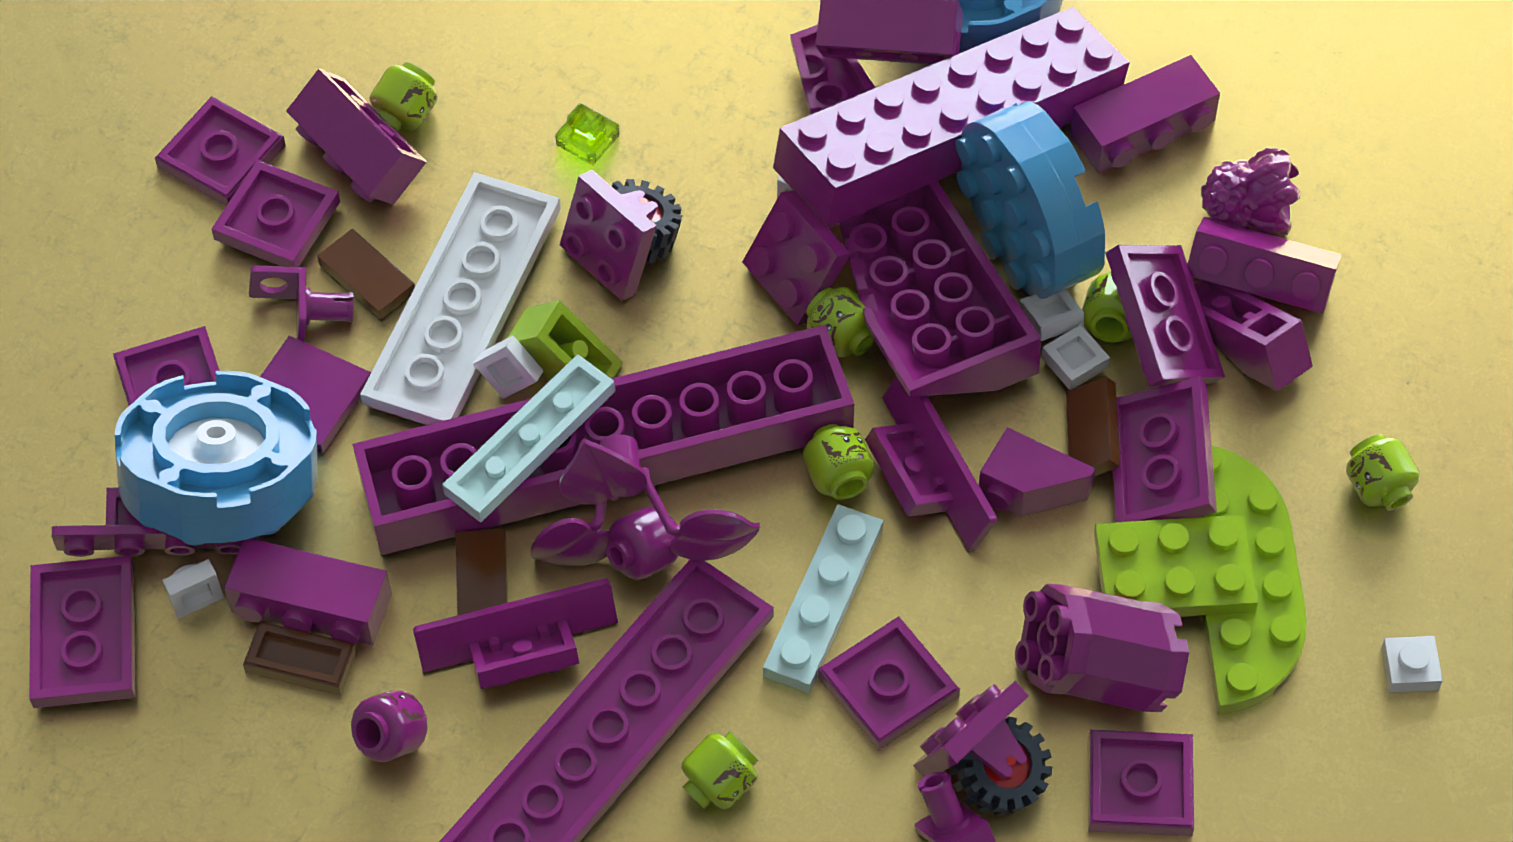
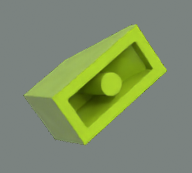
M560 300L527 307L508 336L509 338L514 335L543 369L541 377L548 380L557 375L577 354L611 379L615 377L623 364V361Z

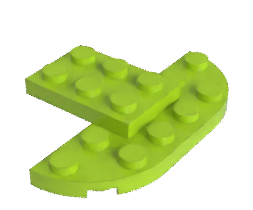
M1212 445L1217 513L1196 518L1095 524L1094 538L1102 593L1137 601L1159 602L1179 613L1180 617L1202 615L1218 715L1247 709L1274 694L1275 689L1294 671L1298 663L1306 637L1307 616L1292 526L1284 499L1273 482L1253 463L1229 450Z

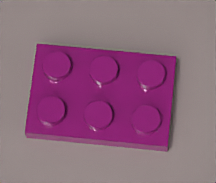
M1117 245L1105 252L1111 269V277L1117 287L1126 315V323L1131 330L1140 357V365L1149 387L1164 386L1196 377H1201L1205 384L1208 385L1225 378L1182 246Z
M1196 377L1117 397L1120 467L1113 469L1116 522L1196 518L1217 513L1207 385L1202 378Z
M131 555L30 565L29 700L33 708L135 698L134 563Z

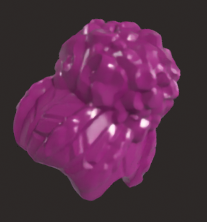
M1265 148L1263 151L1257 152L1249 161L1242 159L1236 162L1224 161L1221 166L1214 167L1212 173L1207 177L1206 185L1201 187L1202 208L1211 219L1247 229L1254 227L1264 233L1288 235L1291 230L1290 205L1300 199L1299 189L1290 181L1291 178L1299 175L1298 168L1291 162L1290 155L1285 150L1278 148Z

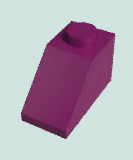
M1007 427L980 471L979 487L991 507L999 511L1008 510L1022 517L1086 501L1092 491L1095 468Z

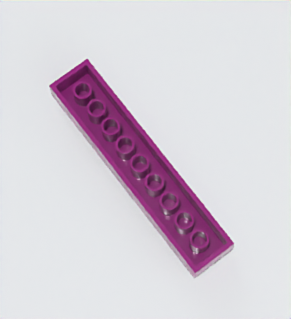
M826 325L612 378L615 382V392L482 522H479L444 495L442 484L531 399L352 444L380 555L455 537V532L483 530L582 504L563 496L560 491L559 482L563 471L574 458L583 439L599 444L603 439L613 435L633 437L638 443L640 467L649 469L650 480L654 486L805 447L813 438L814 433L826 425L836 424L840 427L854 428L855 404Z

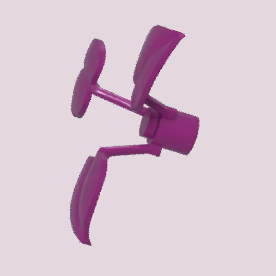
M613 435L603 439L599 444L583 439L574 458L563 471L559 485L561 493L569 500L582 504H597L595 516L589 524L577 518H567L549 525L534 540L531 546V557L560 566H585L603 560L607 557L606 548L612 539L609 531L600 529L604 521L607 500L615 501L619 497L634 496L644 489L665 530L669 535L675 536L670 542L671 551L686 559L708 561L731 555L746 546L757 535L760 529V522H750L743 516L730 511L706 509L689 514L677 525L670 519L650 480L649 469L640 467L638 443L633 437Z

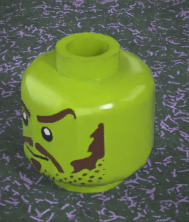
M405 62L403 66H391L386 69L369 97L370 103L397 132L400 128L416 130L421 127L437 102V92L433 87L435 80L427 72L408 62Z
M1111 272L1099 275L1091 282L1086 293L1082 308L1084 312V325L1092 335L1105 342L1130 340L1133 336L1126 323V315L1117 287L1112 280Z
M849 287L826 288L818 293L806 310L808 316L807 329L826 325L838 358L846 357L853 353L859 356L866 352L875 341L866 327L863 308L866 307L860 302L858 295Z
M836 424L823 426L814 433L813 438L808 442L803 451L804 462L815 488L821 494L834 497L835 499H849L860 494L866 489L868 481L874 473V462L864 438L857 429L851 427H840Z
M1378 434L1364 439L1350 451L1351 459L1346 466V473L1365 505L1369 507L1385 506L1386 510L1391 511L1402 507L1413 498L1411 491L1419 482L1420 472L1405 445L1400 440L1386 438L1383 434Z
M730 731L725 737L718 733H710L682 762V771L689 779L683 788L704 809L711 802L718 808L729 809L757 781L758 774L754 765L759 760Z

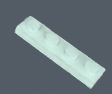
M577 354L442 484L444 495L479 522H482L615 392L614 380Z
M837 504L763 666V677L810 694L818 677V668L823 665L881 536L884 520Z

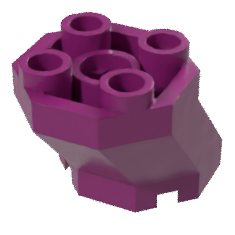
M1045 584L1040 591H1030L1025 596L1023 603L1025 619L1021 641L1018 642L1015 649V661L1019 670L1027 671L1029 682L1046 693L1067 694L1143 712H1162L1168 706L1163 703L1166 698L1175 699L1182 693L1189 649L1186 639H1177L1174 626H1182L1180 614L1159 602L1137 601L1060 584Z

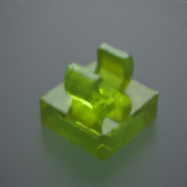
M579 103L567 116L565 124L555 134L556 145L594 166L620 136L619 124Z

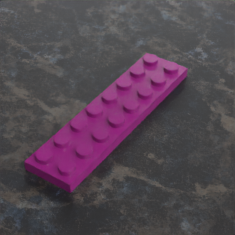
M689 559L439 842H580L774 617V607L708 562Z

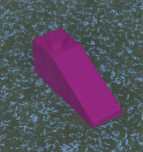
M1200 280L1194 284L1214 344L1244 374L1278 391L1313 367L1302 320L1244 291L1205 280Z

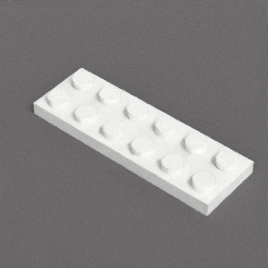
M476 172L473 173L360 394L363 405L425 425L459 417L480 375L479 370L473 363L480 352L494 346L561 210L560 198Z

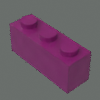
M821 0L815 45L822 57L933 65L959 54L963 11L958 0Z
M1189 55L1074 106L1070 135L1099 174L1112 167H1122L1132 161L1134 157L1149 150L1162 149L1174 139L1191 131L1199 132L1204 130L1216 119L1221 93L1193 56Z
M318 69L286 110L299 124L296 127V131L311 144L319 145L326 152L323 159L338 172L346 173L353 180L351 188L369 202L378 199L394 205L427 163L343 77Z
M1203 217L1196 230L1187 264L1191 276L1194 278L1324 314L1341 254Z
M255 539L243 540L224 587L231 612H235L236 615L247 621L260 622L264 619L283 624L287 628L308 633L314 631L330 635L333 639L354 644L360 642L372 646L375 643L392 596L386 570Z

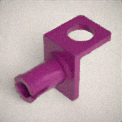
M252 266L250 268L249 297L296 299L297 339L304 342L306 325L310 324V320L353 322V292H311L310 288H306V267ZM267 278H280L287 283L280 287H267L260 282Z
M938 771L926 775L919 781L917 787L923 796L930 815L915 823L914 826L917 833L929 842H996L989 823L958 801L949 774L947 775L944 771Z

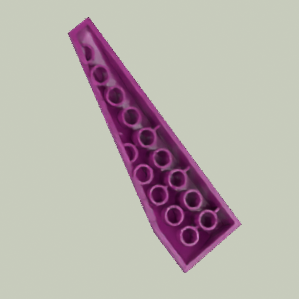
M818 24L790 34V41L810 115L876 88L857 59L822 57L815 45ZM938 181L839 223L845 248L851 253L848 259L860 302L866 307L863 308L866 327L909 397L997 391L1039 374L1040 336Z

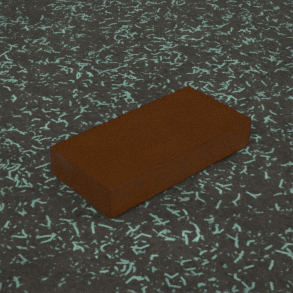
M353 228L317 255L319 265L345 289L353 292V296L380 320L410 298L415 288L413 281Z
M1105 376L1067 391L1069 456L1095 468L1094 476L1120 467L1116 383Z
M505 529L455 532L457 615L508 603Z
M260 621L243 662V667L246 673L341 695L357 650L354 643Z

